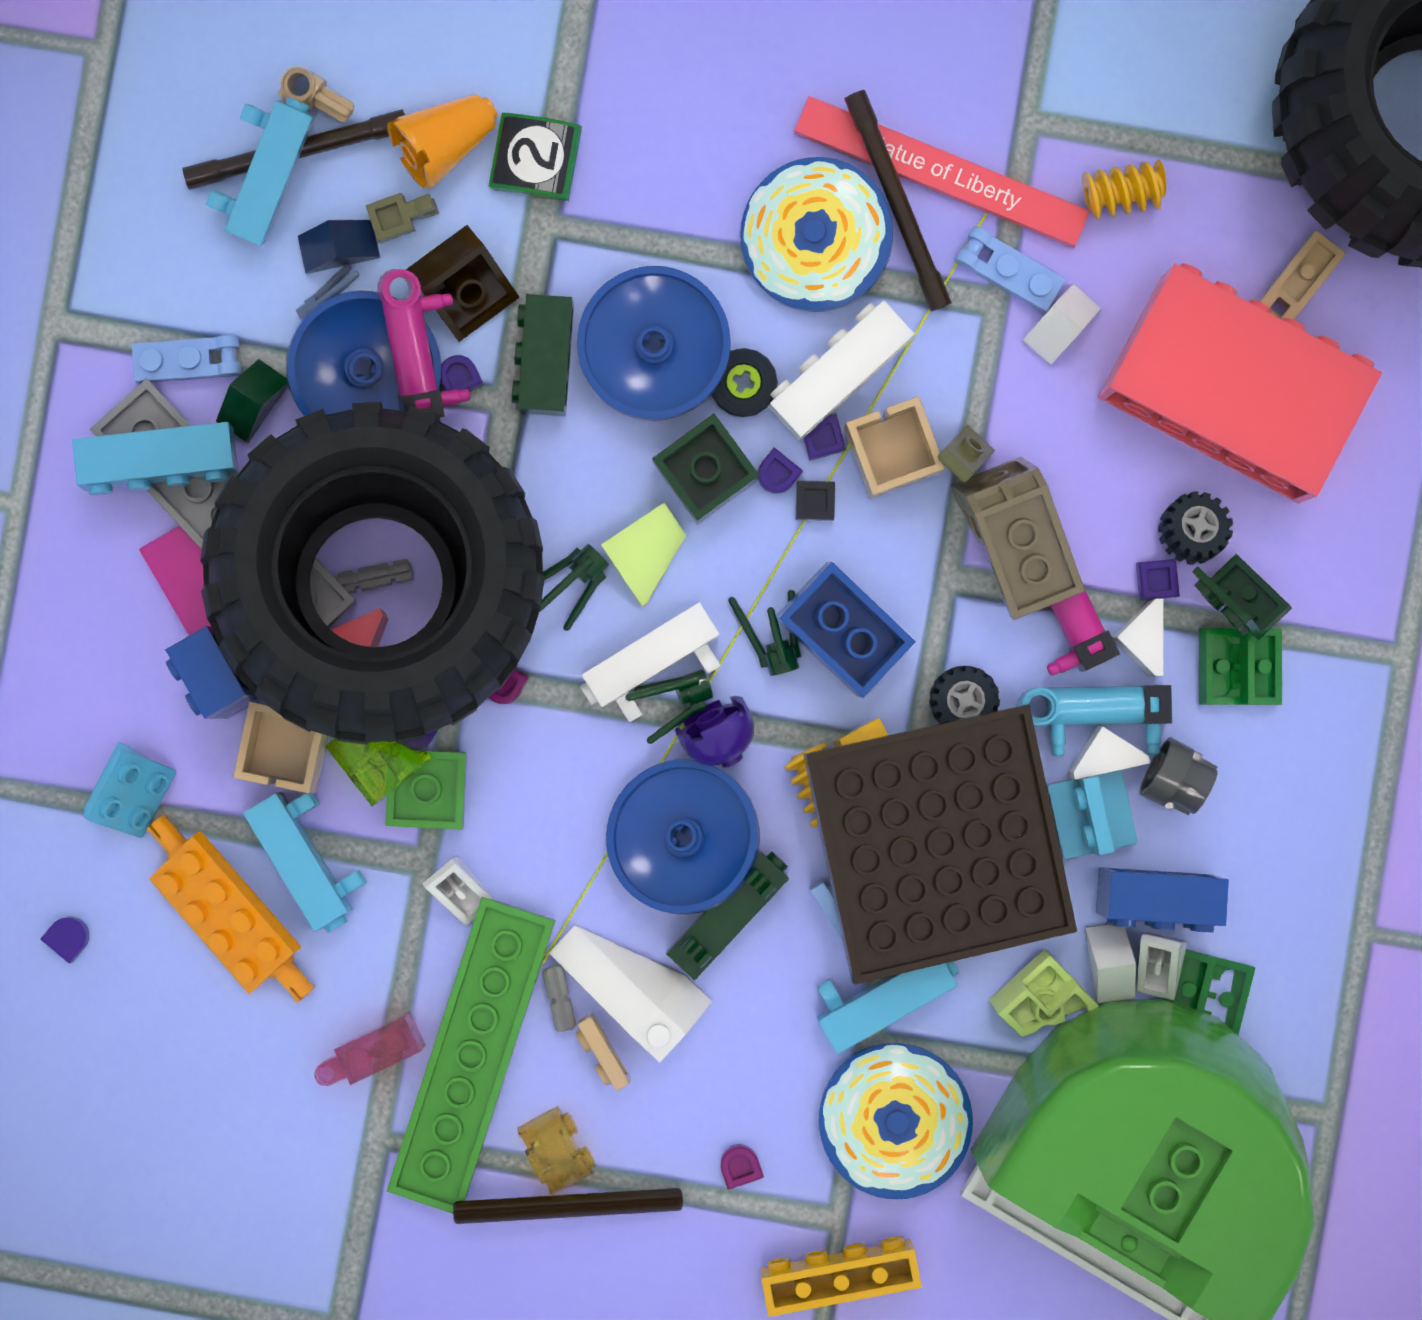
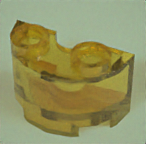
M558 1106L518 1127V1135L523 1139L527 1147L525 1150L526 1156L540 1182L547 1184L550 1195H555L594 1174L592 1168L596 1167L589 1149L586 1146L579 1148L572 1136L578 1133V1130L571 1115L568 1112L562 1114Z

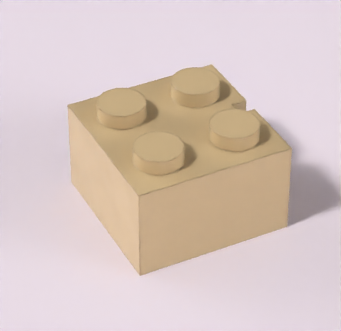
M919 396L887 407L883 413L885 421L880 422L882 417L880 412L876 411L846 422L844 426L869 499L936 476L946 469L937 457L940 452Z
M249 702L233 778L265 785L275 784V787L309 794L316 793L328 736L314 731H306L283 719L281 715L264 703Z

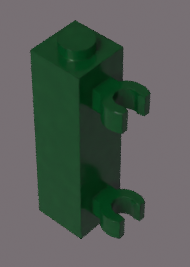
M759 851L754 868L744 878L746 882L721 905L702 912L667 950L666 955L695 981L789 880V877L784 873L788 866L772 851L767 856L762 851Z

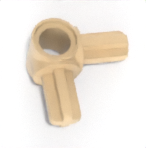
M292 67L282 76L281 89L278 95L282 97L281 101L286 102L287 97L294 98L309 105L308 110L311 111L316 107L341 123H346L354 110L353 102L327 88V80L302 67ZM301 76H306L310 84L309 90L306 94L298 96L294 90L295 81Z

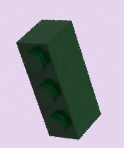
M526 294L525 305L519 304L517 326L524 329L523 342H516L515 365H521L520 380H513L512 403H518V410L522 414L566 417L574 312L572 297Z

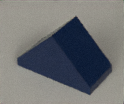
M327 220L298 235L306 274L380 258L371 220Z

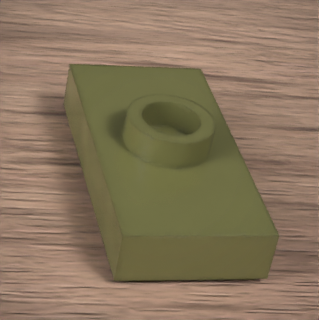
M967 425L937 457L953 474L966 483L995 450Z

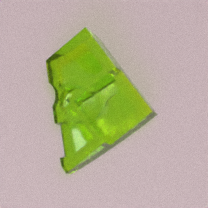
M334 738L325 746L371 807L381 802L402 781L411 777L431 759L428 752L421 750L417 753L401 744V742L396 743V741L368 742L366 745L337 741Z

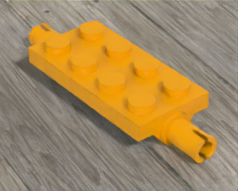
M166 814L156 819L146 831L156 839L169 855L166 857L168 860L149 880L248 994L252 993L270 977L271 979L276 978L294 998L296 1003L301 1001L315 988V985H312L293 963L295 960L293 955L301 948L299 943L201 831L186 839L168 819Z

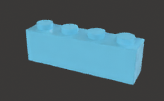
M229 422L72 439L76 483L84 491L89 490V495L111 494L114 487L128 486L129 491H144L152 488L151 483L167 482L169 487L186 486L191 484L190 479L205 477L206 482L227 481L229 474L239 473L234 428Z

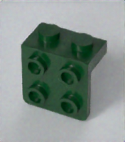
M1237 554L1211 578L1198 566L1192 571L1198 579L1194 586L1217 611L1222 606L1224 607L1221 613L1244 637L1250 632L1259 641L1292 609L1290 604Z

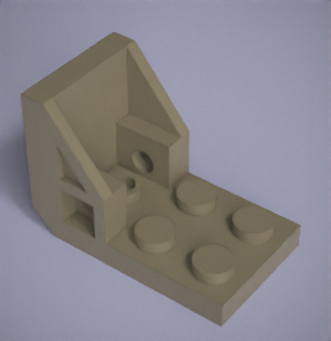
M1018 457L971 476L966 483L959 481L951 485L955 499L977 541L985 547L1008 613L1013 620L1085 592L1048 485L1037 466L1022 457Z

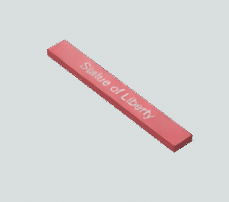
M809 96L794 134L873 166L850 112ZM878 124L898 177L1074 248L1076 246L1090 210Z

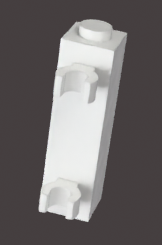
M698 602L583 673L582 676L586 682L580 685L591 705L599 702L600 706L604 708L616 700L627 720L632 722L643 714L634 700L627 701L625 699L626 694L693 652L707 674L721 667L708 646V643L719 637L720 634L701 603Z

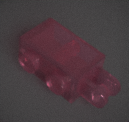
M410 1011L341 1043L334 1049L336 1055L323 1061L315 1069L314 1077L317 1083L322 1086H330L347 1078L349 1084L352 1085L421 1052L426 1045Z

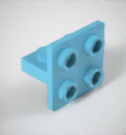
M118 742L83 809L85 811L83 817L88 821L142 838L176 774V770L149 759L129 745Z
M1122 770L1077 780H1066L1047 786L1061 855L1064 859L1093 853L1097 855L1114 853V849L1137 844L1136 830Z

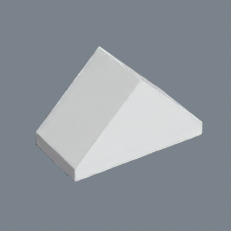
M1072 284L1022 341L1051 366L1102 308L1075 284Z
M1153 599L1148 601L1112 637L1114 642L1149 677L1164 676L1163 599Z
M1096 726L1068 770L1069 779L1077 780L1149 764L1150 759L1147 754L1105 727Z
M459 856L452 858L422 883L465 926L475 919L481 897L493 899Z
M1113 923L1085 927L1097 1004L1135 998V958L1125 927L1113 926Z
M1144 933L1140 944L1136 991L1174 1000L1187 942L1152 933Z

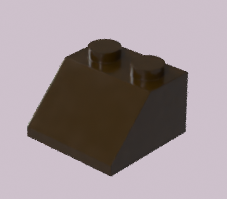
M468 225L406 269L418 278L421 292L424 296L448 293L452 295L453 304L451 306L435 311L458 342L520 298L489 251Z

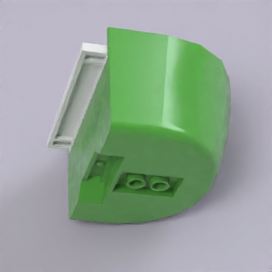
M1165 998L1105 1002L1089 1012L1086 1011L1057 1025L1018 1068L970 1150L977 1165L960 1192L962 1197L1168 1320H1272L1299 1275L1315 1226L1309 1164L1304 1140L1271 1067L1259 1053L1219 1017L1205 1012H1198L1194 1008Z

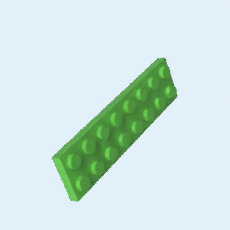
M481 897L386 1192L452 1214L453 1204L456 1201L466 1200L556 920L493 899Z

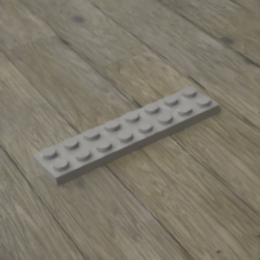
M146 378L89 430L95 436L191 425ZM229 474V477L231 475H233L234 477L237 476V474ZM205 477L190 479L191 484L179 487H169L167 482L151 483L152 488L147 490V492L202 549L204 532L211 527L217 510L214 503L226 481L206 482ZM315 558L311 569L310 592L316 612L329 628L356 601Z

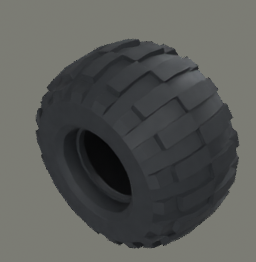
M1310 0L1296 19L1291 37L1283 45L1275 72V84L1280 85L1279 95L1272 101L1274 137L1283 136V141H1285L1288 151L1281 158L1280 164L1291 188L1303 184L1315 203L1307 211L1325 230L1337 224L1350 234L1349 238L1351 240L1347 246L1371 258H1379L1387 252L1399 256L1398 265L1422 268V161L1406 151L1394 139L1384 124L1376 103L1373 82L1378 71L1393 58L1407 52L1422 50V0Z
M382 402L352 403V410L325 415L324 409L295 419L296 427L276 439L270 434L247 454L249 461L236 477L233 475L228 477L214 503L217 510L211 527L204 532L200 562L203 565L204 587L201 593L207 620L213 629L220 651L234 673L259 700L281 715L283 719L308 732L314 731L336 738L337 741L366 745L368 742L384 741L400 743L423 738L425 734L450 724L453 726L474 713L496 690H500L517 668V664L531 640L541 608L545 579L543 577L542 561L543 545L537 520L532 517L525 501V492L512 471L507 467H502L489 453L490 447L467 429L462 428L459 432L440 422V415L413 406H409L408 412L384 409ZM381 518L393 520L415 530L433 549L442 573L440 601L429 622L409 639L385 647L361 646L339 637L327 627L316 612L310 592L311 569L322 545L339 529L353 522L365 519Z

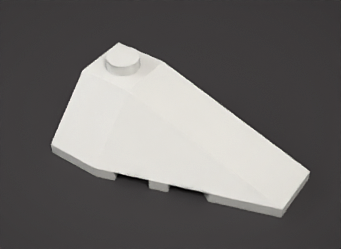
M576 924L549 952L659 1063L681 1041L713 1002L685 974L617 945V943Z

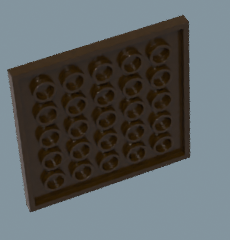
M1030 705L1012 707L803 754L853 984L856 985L1077 932Z

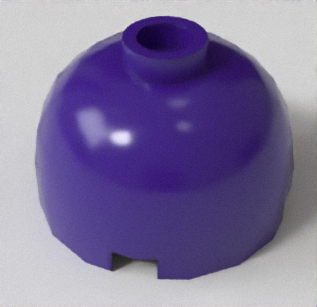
M730 696L732 703L722 706L720 700L713 701L706 705L705 710L695 713L683 722L685 726L683 730L678 727L675 729L676 735L689 757L701 764L710 766L721 764L724 768L733 766L742 760V753L749 747L754 736V722L743 697Z

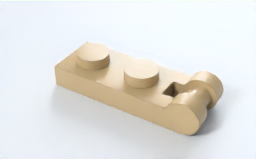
M1314 231L1259 301L1271 307L1277 300L1287 309L1281 316L1272 309L1270 314L1282 320L1284 318L1295 320L1346 253L1320 232Z

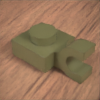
M398 193L365 205L377 241L380 244L415 232L413 220L439 214L435 199L431 198L430 194L406 202L404 195Z

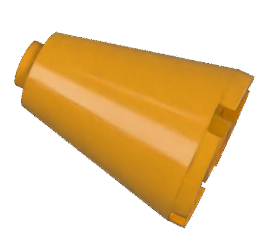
M474 94L394 118V120L387 123V131L393 147L400 144L404 155L400 160L408 173L419 186L430 189L436 186L495 128L494 119L497 118V112L487 97L482 99L479 95Z

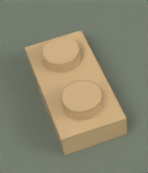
M593 1012L581 1018L577 1023L580 1030L575 1034L585 1052L587 1053L592 1050L598 1059L599 1064L595 1065V1069L605 1086L612 1083L616 1091L630 1084L631 1077Z

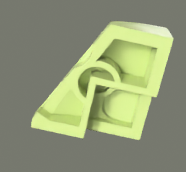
M664 502L602 543L601 546L643 607L651 599L650 597L666 573L670 562L682 545L686 535Z
M1046 949L1038 954L989 999L998 1015L1021 1037L1037 1032L1044 1025H1057L1065 1022V1015L1085 1008L1089 1012L1099 1007L1095 1000Z

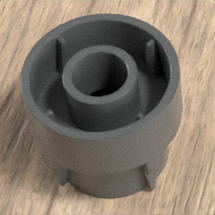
M1169 737L1162 744L1160 753L1154 756L1146 771L1139 794L1170 810L1174 808L1187 815L1190 813L1195 814L1202 807L1214 786L1218 774L1216 770L1218 766L1202 758L1203 754L1195 751L1193 748Z

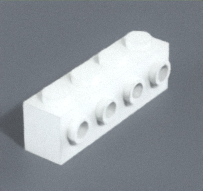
M885 300L877 307L873 303L866 306L855 317L859 323L849 332L844 328L841 329L827 342L830 349L822 357L819 358L816 354L812 355L798 369L802 375L792 384L786 379L770 394L774 400L770 403L769 409L799 442L912 341L915 333Z

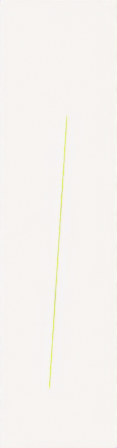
M986 213L984 214L983 218L981 219L977 227H980L983 223L985 217L987 216ZM957 262L955 263L954 267L947 276V279L944 282L945 285L947 284L949 278L951 277L952 273L957 267ZM930 308L927 310L926 314L924 315V318L922 319L916 331L914 332V337L916 336L919 329L921 328V325L928 316ZM911 342L907 344L906 348L904 349L903 353L898 359L896 365L894 366L893 370L891 371L890 375L888 376L887 380L885 381L883 387L876 396L875 400L873 401V404L871 405L866 415L870 414V411L872 410L881 393L883 392L885 386L887 385L888 381L890 380L891 376L896 370L898 364L900 363L901 359L903 358L904 354L909 348ZM850 444L847 445L846 451L843 452L842 456L837 462V465L834 467L832 473L827 479L828 482L831 480L832 476L834 475V472L836 471L837 467L839 466L845 454L847 453ZM803 520L800 527L796 531V534L794 535L790 544L786 548L785 552L783 553V556L776 565L775 569L770 575V578L768 579L759 596L757 597V600L755 601L749 613L747 614V619L749 618L755 606L757 605V602L759 601L765 589L767 588V585L770 583V580L774 576L775 572L780 566V563L783 561L785 555L787 554L788 550L790 549L791 545L793 544L794 540L796 539L798 533L800 532L806 520ZM740 626L739 630L734 636V639L731 641L729 647L727 648L726 652L719 662L720 665L726 657L727 653L729 652L737 636L741 632L742 626ZM717 668L716 670H714L713 674L711 675L710 679L708 680L709 683H710L711 680L713 679V677H714V675L716 674L718 668ZM677 735L670 744L669 748L667 749V752L665 753L660 763L664 762V759L666 758L675 741L677 740ZM608 853L605 854L600 865L598 866L597 870L595 871L594 875L592 876L591 880L586 886L584 892L582 893L578 902L574 906L571 914L569 915L568 919L566 920L560 932L558 933V936L556 937L555 941L553 942L547 954L545 955L542 965L545 963V960L549 956V952L555 946L560 935L562 934L563 930L565 929L566 925L571 919L573 913L575 912L576 908L578 907L579 903L584 897L586 891L588 890L589 886L591 885L592 881L597 875L599 869L601 868L602 864L607 858Z

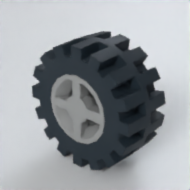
M1195 491L1188 495L1180 496L1166 508L1160 518L1162 522L1158 525V532H1162L1159 540L1161 544H1167L1168 548L1165 551L1169 555L1172 552L1176 554L1175 560L1179 562L1187 560L1186 564L1194 565L1196 562L1202 564L1217 556L1229 544L1227 541L1233 534V531L1229 530V528L1233 525V519L1227 518L1226 515L1230 511L1227 506L1224 508L1219 506L1222 502L1219 498L1216 497L1214 500H1211L1210 493L1204 492L1199 495L1198 491ZM1187 525L1192 527V530L1194 531L1193 535L1190 531V528H1188Z
M956 666L945 671L935 680L930 691L929 704L934 718L940 724L997 711L998 706H1000L999 690L993 678L980 668Z

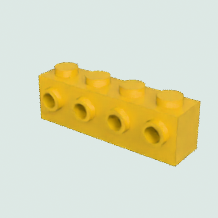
M903 1236L888 1237L881 1240V1245L867 1248L864 1243L847 1245L843 1247V1252L828 1255V1252L825 1250L814 1251L806 1254L804 1260L790 1262L789 1258H777L768 1261L767 1267L760 1268L768 1317L922 1288L914 1246L911 1239L904 1240Z

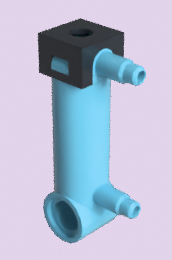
M1171 685L1038 687L1026 690L1017 701V706L1029 705V702L1035 696H1041L1046 701V713L1040 718L1032 715L1034 726H1050V745L1052 746L1053 756L1064 755V746L1066 745L1065 725L1146 724L1148 754L1158 755L1161 744V724H1172Z

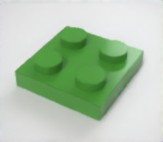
M389 749L385 826L464 829L467 753Z

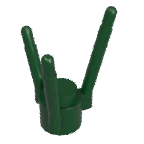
M587 544L582 550L576 548L566 558L543 571V577L546 580L572 564L569 567L572 572L542 599L540 611L558 597L577 578L584 584L589 579L591 580L563 625L565 631L571 629L597 586L606 578L603 571L609 564L590 544Z
M794 590L788 591V602L795 596ZM734 597L728 599L735 616L758 655L761 668L768 667L770 676L800 668L797 658L802 656L798 640L790 632V645L788 639L782 640L773 607H769L767 613L774 643L766 645L767 652H765Z
M702 669L679 678L639 686L635 688V692L626 694L625 699L632 701L676 690L681 704H690V707L647 738L648 744H653L693 714L706 709L704 701L713 698V693L708 678Z

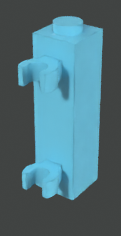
M287 97L286 102L275 101L271 114L253 105H244L240 119L263 128L264 132L237 199L215 189L211 190L205 205L230 215L224 231L259 246L265 244L315 119L314 115L307 113L309 105Z
M283 792L275 793L245 811L243 815L313 931L316 932L324 927L327 933L346 923L347 919L344 914L353 910L345 896L367 882L360 870L336 882L298 819L299 816L320 805L313 793H305L290 804Z
M948 962L885 977L842 1001L829 979L817 986L829 1009L816 1017L838 1055L957 987L958 984L953 976L959 974L954 962Z

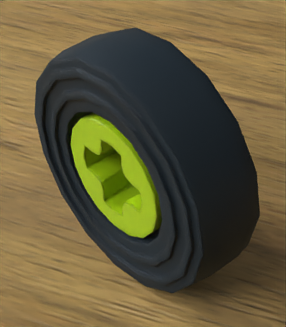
M747 348L731 350L726 372L719 386L713 392L712 397L719 408L730 415L739 417L757 415L768 408L773 400L770 394L777 388L776 370L770 360L756 350ZM745 372L750 374V382L754 384V387L752 389L745 388L742 393L737 391V383L733 381V378L735 376L742 377Z

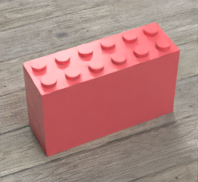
M1175 263L1158 281L1097 398L1298 504L1317 497L1383 372L1373 368L1374 362L1359 354L1350 356L1339 350L1340 345L1336 341L1325 336H1318L1316 338L1304 331L1305 326L1291 318H1284L1282 320L1270 314L1271 308L1264 303L1253 299L1248 302L1236 296L1237 291L1230 285L1219 281L1214 284L1202 278V272L1189 264L1182 263L1179 266Z

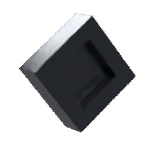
M797 481L795 520L834 521L835 482Z

